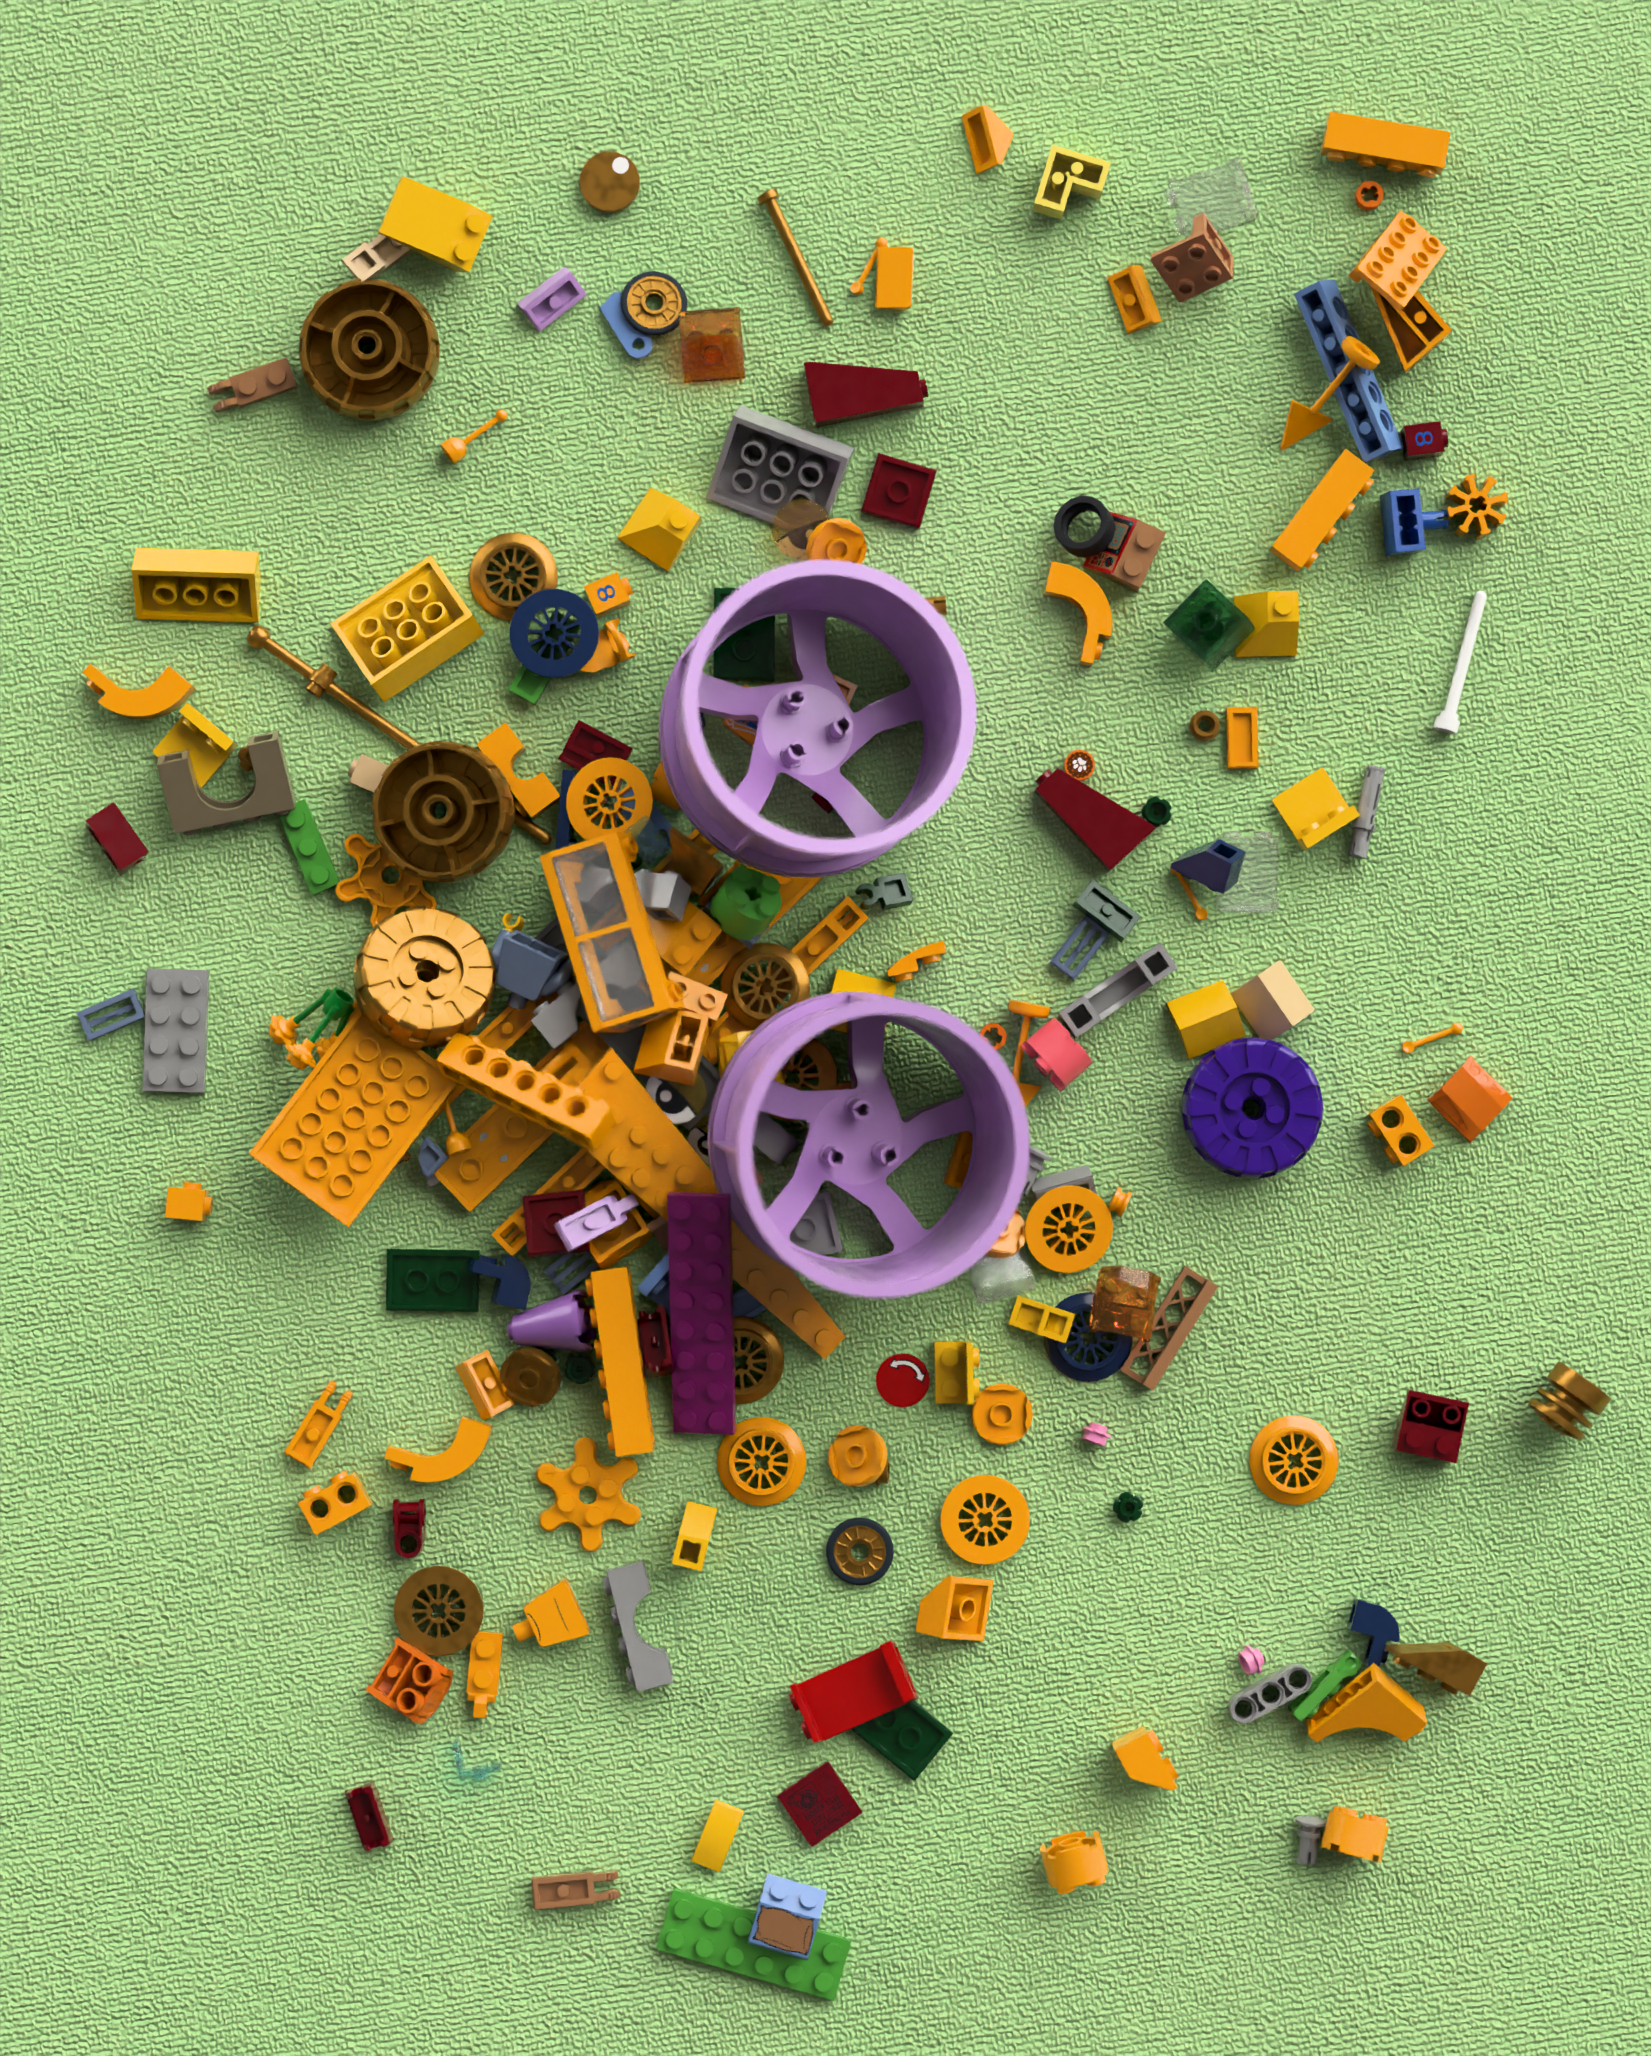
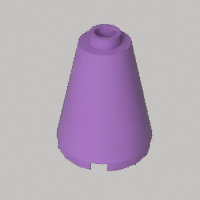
M576 1290L513 1315L511 1322H508L507 1326L510 1340H514L516 1345L574 1351L592 1350L594 1346L589 1345V1342L596 1339V1327L592 1328L590 1309L593 1307L592 1305L586 1306L584 1298H588L587 1293L584 1290Z

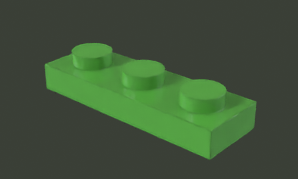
M555 610L550 617V621L554 620ZM558 613V622L563 619L564 615ZM568 619L564 626L570 625L574 621ZM551 626V632L546 633V637H551L552 641L556 642L558 641V636L563 635V630L559 631L556 626ZM580 626L568 630L567 633L578 634ZM566 638V640L569 641L571 644H572V642H573L574 639H575V638ZM545 642L534 645L532 649L538 653ZM563 643L562 648L565 654L570 647ZM548 646L542 655L546 659H550L551 646ZM557 646L555 647L554 660L562 659L563 656ZM522 665L508 690L536 705L551 677L535 674Z
M303 799L296 802L295 809H291L288 814L279 816L311 894L315 896L336 887L340 879L308 803Z

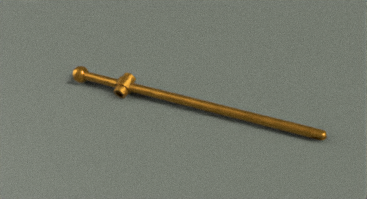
M261 625L254 626L247 635V642L251 647L266 649L307 678L309 683L305 689L316 698L320 699L324 692L330 694L407 749L421 744L335 684L333 680L337 673L326 664L322 663L318 670L312 668L272 640L269 630ZM515 810V825L545 845L551 843L552 838L548 832L528 818H523Z

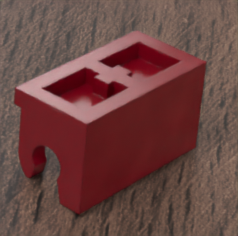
M114 802L86 820V828L120 876L146 859L145 856L149 854L145 845Z
M665 1306L656 1307L653 1314H645V1311L641 1310L638 1312L639 1319H637L644 1377L648 1379L672 1375V1372L675 1371Z
M375 1781L346 1790L345 1794L365 1852H369L378 1846L385 1847L391 1845L394 1838Z

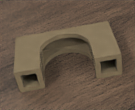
M279 731L249 737L247 746L256 781L253 788L245 796L233 801L214 799L200 788L189 750L158 756L157 768L174 833L183 832L184 835H192L200 832L201 828L213 826L214 829H220L229 826L233 821L253 822L260 819L262 815L273 813L274 816H282L288 814L291 809H295L296 797Z

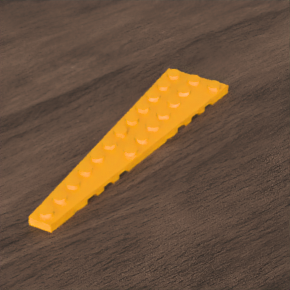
M610 1047L576 1087L585 1096L593 1100L599 1098L605 1101L611 1107L615 1124L595 1152L585 1147L583 1148L668 1221L667 1194L669 1192L718 1193L712 1171ZM577 1113L573 1117H578L583 1113ZM731 1218L733 1279L819 1355L826 1359L846 1336L789 1267L769 1257L755 1246L741 1232Z

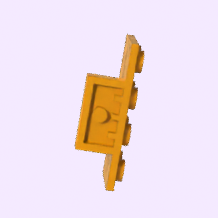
M1400 210L1348 276L1356 283L1363 279L1396 308L1402 310L1447 249L1437 237L1429 234L1413 217Z

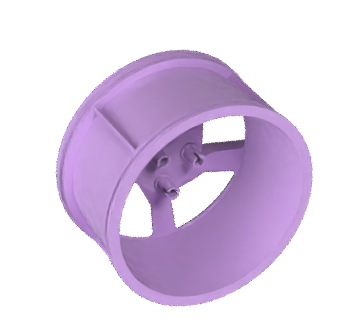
M809 560L772 569L741 586L718 607L703 629L686 647L668 679L661 703L658 733L661 759L670 789L684 814L701 835L729 857L748 867L765 873L794 878L826 877L859 868L890 850L903 837L925 823L945 803L958 784L972 750L976 729L977 709L971 671L966 656L945 619L918 592L887 573L865 565L836 560ZM787 614L792 665L797 682L746 688L703 673L702 668L706 660L733 633L757 620L773 615ZM835 617L863 629L881 642L905 670L910 679V686L875 701L858 712H852L827 666L826 618ZM699 712L731 720L758 721L748 772L734 793L725 784L708 754L700 727ZM919 720L923 723L924 744L922 760L916 780L900 808L891 818L884 819L840 773V767L875 734ZM781 772L786 773L827 799L855 835V838L823 839L804 836L782 829L760 817L758 814L772 790L776 776Z
M846 991L811 997L788 1006L758 1026L744 1040L725 1067L716 1087L708 1121L707 1143L713 1180L718 1193L731 1194V1218L741 1232L766 1255L782 1265L800 1272L814 1282L849 1295L869 1298H892L924 1292L948 1282L974 1265L990 1250L1012 1219L1023 1192L1029 1165L1030 1138L1025 1106L1009 1068L988 1041L960 1019L938 1008L867 992ZM847 1020L848 1068L852 1089L800 1091L772 1080L780 1067L802 1044L821 1031ZM888 1022L897 1023L914 1031L930 1042L949 1062L963 1086L964 1093L917 1110L901 1119L882 1071L885 1025ZM759 1110L809 1123L808 1134L794 1176L767 1210L763 1205L757 1188L752 1157L753 1134ZM969 1131L973 1136L972 1153L963 1185L944 1216L931 1229L925 1230L900 1197L886 1184V1177L924 1143ZM829 1180L872 1210L892 1241L894 1249L890 1253L871 1258L840 1259L819 1255L792 1243L789 1236L813 1201L821 1184Z

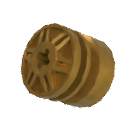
M1558 1361L1546 1377L1556 1389L1552 1393L1546 1389L1538 1388L1536 1392L1547 1400L1546 1403L1543 1404L1531 1398L1528 1405L1534 1409L1543 1422L1554 1430L1581 1442L1585 1434L1575 1427L1577 1422L1590 1429L1593 1425L1583 1415L1585 1411L1600 1415L1611 1401V1398L1582 1375Z

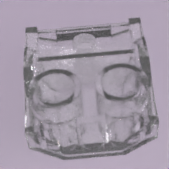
M1025 1243L1021 1250L1013 1256L996 1258L984 1254L974 1265L968 1268L977 1305L1036 1291Z

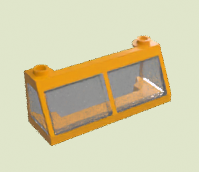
M613 832L539 856L593 1032L623 1033L685 1008L682 1000L684 995L681 986L672 979L666 978L631 862L636 860L638 845L631 833Z

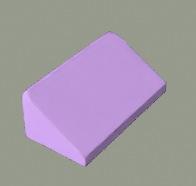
M563 267L519 301L517 305L538 332H540L587 294L573 274L566 267Z

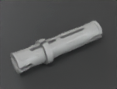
M1366 766L1357 811L1359 816L1351 824L1353 833L1348 856L1367 859L1372 833H1375L1376 830L1374 825L1375 815L1386 771L1382 767Z

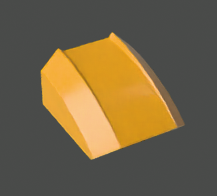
M616 1179L601 1181L585 1191L586 1207L607 1196L612 1197L615 1195L617 1201H620L627 1197ZM636 1208L625 1213L628 1220L621 1226L589 1242V1253L600 1270L612 1267L616 1262L638 1248L643 1247L652 1238L650 1229L647 1228L646 1223Z

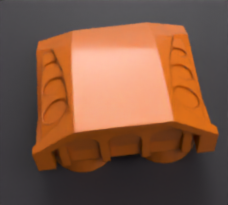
M1470 1055L1465 1059V1062L1457 1072H1454L1453 1076L1427 1099L1469 1143L1513 1099Z
M397 1637L394 1641L396 1645L372 1685L367 1686L366 1691L415 1723L423 1724L436 1712L451 1687L454 1671L433 1660L402 1638Z

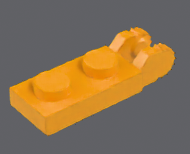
M332 1380L328 1383L319 1400H315L284 1451L286 1455L309 1469L314 1465L341 1420L342 1412L353 1396V1393L349 1390L343 1393L335 1410L325 1405L329 1397L336 1390L337 1383Z

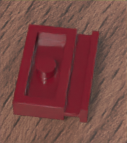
M578 720L558 760L580 771L587 764L602 758H619L627 761L633 748ZM617 777L610 778L612 788ZM602 779V780L599 781V782L605 784L604 779Z

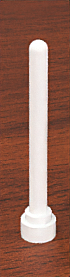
M1477 591L1474 595L1445 709L1435 719L1433 729L1442 733L1456 735L1459 729V715L1456 712L1487 598L1484 591Z

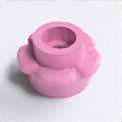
M1090 1422L1089 1427L1084 1426L1082 1428L1084 1430L1082 1439L1087 1442L1105 1447L1107 1438L1111 1439V1435L1106 1434L1107 1427Z
M1247 1645L1243 1651L1238 1653L1239 1663L1247 1675L1255 1672L1260 1674L1262 1672L1261 1666L1265 1664V1661L1258 1648L1253 1649Z

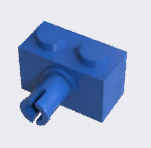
M1419 488L1388 491L1379 496L1385 556L1416 554L1426 550L1424 530L1448 528L1449 519L1436 520L1448 517L1445 509L1422 512Z

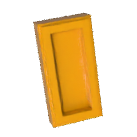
M1257 707L1226 708L1227 769L1259 768Z

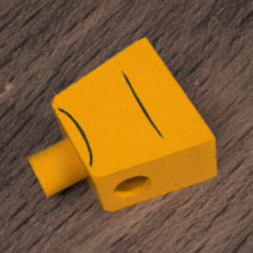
M567 1578L562 1579L527 1603L523 1609L528 1619L512 1625L519 1642L536 1636L541 1647L588 1635L591 1631Z

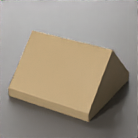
M1281 960L1231 993L1235 1004L1259 1038L1272 1040L1315 1010Z

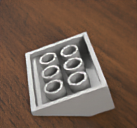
M740 405L733 415L706 498L789 530L816 520L829 518L854 448Z

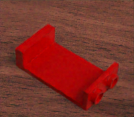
M890 1640L879 1645L880 1648L804 1682L790 1685L792 1693L789 1694V1699L795 1711L800 1710L804 1722H801V1727L808 1740L812 1738L814 1743L823 1742L919 1699L895 1641Z

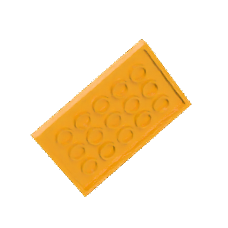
M360 1009L355 1013L317 1063L316 1067L249 1153L251 1157L348 1228L351 1227L459 1084L443 1076L437 1061L421 1049L400 1046L399 1042L389 1037L384 1038L371 1027V1021L365 1013H361Z

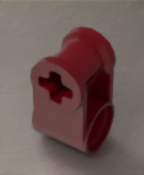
M394 1499L393 1526L395 1550L404 1558L415 1557L423 1551L425 1545L426 1501L425 1499H420L419 1502H400L399 1499ZM403 1512H416V1514H403ZM406 1535H412L417 1540V1548L412 1553L406 1552L402 1547V1540Z

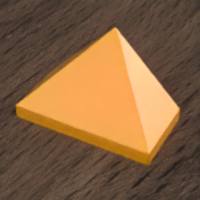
M981 105L961 115L976 174H981L1002 164L1014 133L987 105Z

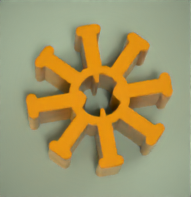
M1471 474L1461 481L1466 494L1458 490L1456 485L1448 491L1445 499H1451L1461 506L1454 508L1449 506L1446 509L1448 517L1444 518L1445 520H1450L1451 518L1463 515L1464 520L1455 530V534L1464 537L1469 531L1470 523L1474 522L1477 532L1476 539H1481L1491 532L1487 527L1486 520L1493 523L1495 528H1498L1505 520L1506 514H1500L1491 509V507L1498 505L1503 507L1508 502V496L1506 492L1492 498L1487 496L1489 490L1497 483V480L1491 476H1488L1483 481V487L1478 492L1474 480L1476 475ZM1475 500L1481 503L1479 508H1482V510H1478L1476 513L1471 511L1473 505H1469V503H1474Z

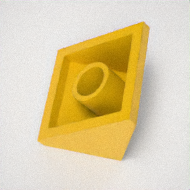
M1223 980L1166 1002L1188 1059L1209 1052L1229 1041L1246 1037L1238 1008Z

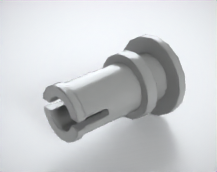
M1031 1146L1027 1177L1022 1192L1026 1195L1029 1194V1190L1039 1170L1043 1171L1044 1167L1042 1164L1044 1160L1051 1161V1158L1045 1152Z
M1310 1815L1296 1817V1823L1300 1824L1301 1827L1297 1831V1834L1300 1836L1297 1862L1307 1865V1861H1310V1865H1315L1317 1863L1318 1838L1322 1837V1831L1319 1829L1320 1827H1325L1326 1820Z

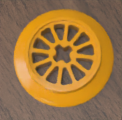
M602 758L584 766L571 781L566 797V809L570 823L575 831L586 841L613 832L631 833L632 837L635 838L648 823L653 806L651 787L645 775L632 763L619 758ZM617 777L612 789L610 778ZM602 779L605 781V791L598 783ZM625 780L628 785L619 791L622 781ZM593 786L600 792L599 796L590 793ZM631 789L633 790L634 796L623 798ZM608 795L612 798H617V801L614 803L615 809L613 810L604 807V804L608 802ZM587 797L595 798L597 802L587 805ZM635 801L634 809L624 806V803ZM598 808L596 812L589 816V809ZM623 809L632 812L629 820L621 812ZM602 815L601 821L598 826L594 823V820H596L599 816ZM616 815L623 821V825L619 827L617 826ZM610 816L612 828L605 829L607 821Z
M1062 1186L1042 1195L1032 1206L1025 1223L1026 1243L1033 1257L1046 1268L1061 1273L1082 1271L1095 1264L1107 1251L1113 1233L1111 1213L1105 1202L1093 1191L1079 1186ZM1069 1203L1068 1212L1065 1215L1062 1204ZM1074 1205H1081V1207L1073 1216ZM1057 1206L1061 1215L1060 1218L1051 1213V1210ZM1088 1210L1090 1216L1080 1219L1082 1215ZM1046 1216H1050L1056 1223L1044 1222ZM1070 1221L1076 1227L1071 1229L1070 1235L1067 1236L1061 1228H1064L1066 1222ZM1093 1222L1092 1228L1082 1227L1085 1224ZM1043 1228L1055 1229L1043 1234ZM1090 1233L1091 1237L1089 1240H1086L1080 1234ZM1056 1237L1049 1246L1046 1244V1240ZM1076 1239L1081 1240L1085 1245L1078 1249L1075 1242ZM1063 1241L1061 1252L1055 1251L1056 1247ZM1071 1242L1074 1251L1067 1253L1068 1243Z
M1295 1415L1275 1419L1264 1426L1255 1437L1249 1456L1251 1474L1259 1489L1269 1498L1288 1505L1305 1504L1323 1495L1335 1479L1339 1461L1337 1447L1330 1433L1318 1422L1307 1417ZM1294 1434L1302 1435L1297 1448H1295ZM1289 1435L1290 1449L1281 1441V1438ZM1306 1438H1310L1313 1444L1302 1451ZM1278 1441L1285 1452L1275 1451L1272 1449V1446ZM1315 1447L1318 1448L1320 1455L1306 1457ZM1272 1452L1281 1456L1282 1459L1269 1462V1453ZM1299 1452L1301 1454L1299 1458L1300 1462H1302L1301 1466H1293L1290 1469L1288 1467L1290 1461L1287 1459V1456L1289 1454L1295 1456ZM1321 1460L1320 1468L1317 1469L1310 1466L1307 1462ZM1283 1464L1278 1471L1271 1474L1269 1466ZM1309 1468L1316 1471L1317 1475L1311 1480L1304 1469ZM1287 1470L1283 1483H1279L1276 1477ZM1299 1472H1301L1308 1481V1483L1303 1486H1300ZM1292 1473H1294L1295 1487L1287 1486Z
M769 1417L750 1418L738 1423L735 1434L725 1435L717 1456L718 1473L725 1488L736 1499L753 1506L774 1505L790 1497L801 1484L806 1470L805 1449L799 1436L787 1424ZM762 1436L760 1450L757 1448L752 1437ZM766 1436L775 1439L768 1450H765ZM747 1439L750 1440L755 1451L754 1453L742 1446V1443ZM780 1442L784 1450L771 1454L770 1452L775 1445ZM741 1449L750 1458H737V1450ZM784 1453H787L788 1462H780L773 1460L774 1458ZM759 1454L761 1457L769 1456L770 1459L767 1461L768 1469L764 1470L762 1467L756 1469L754 1467L756 1463L755 1455ZM735 1462H745L750 1465L737 1471ZM773 1465L787 1466L786 1474L782 1475L773 1468ZM752 1469L753 1472L744 1482L739 1477V1474ZM769 1471H772L782 1480L774 1484ZM756 1473L759 1475L757 1488L748 1485ZM763 1474L766 1475L771 1487L761 1488Z
M978 1475L965 1479L950 1491L942 1506L940 1522L944 1539L959 1557L975 1564L989 1565L1010 1558L1020 1549L1029 1531L1030 1514L1026 1500L1013 1484L997 1476ZM979 1493L982 1494L981 1508L973 1499V1496ZM986 1493L995 1495L989 1507H986ZM998 1498H1002L1005 1504L993 1510ZM967 1499L972 1501L976 1511L963 1506ZM1009 1507L1011 1516L997 1517L998 1513ZM961 1509L973 1515L972 1518H958ZM980 1512L983 1514L992 1513L990 1519L993 1523L990 1527L987 1525L978 1526L980 1520L977 1515ZM1011 1520L1010 1529L997 1524L998 1521ZM973 1522V1525L964 1531H961L959 1528V1523ZM995 1527L1007 1533L1002 1540L995 1533ZM977 1528L972 1541L966 1539L964 1535ZM989 1531L997 1540V1543L993 1545H988L987 1533ZM981 1532H984L983 1546L975 1544Z

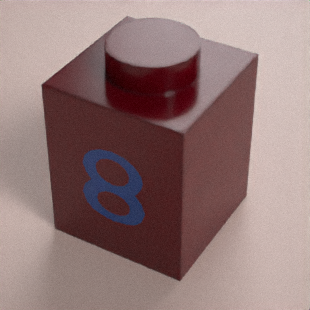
M1441 421L1406 425L1400 431L1401 441L1404 446V461L1439 457L1444 453V447H1448L1447 430L1441 428Z

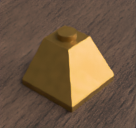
M672 826L669 834L675 872L679 873L682 879L692 888L689 896L693 897L695 893L702 896L723 870V864Z

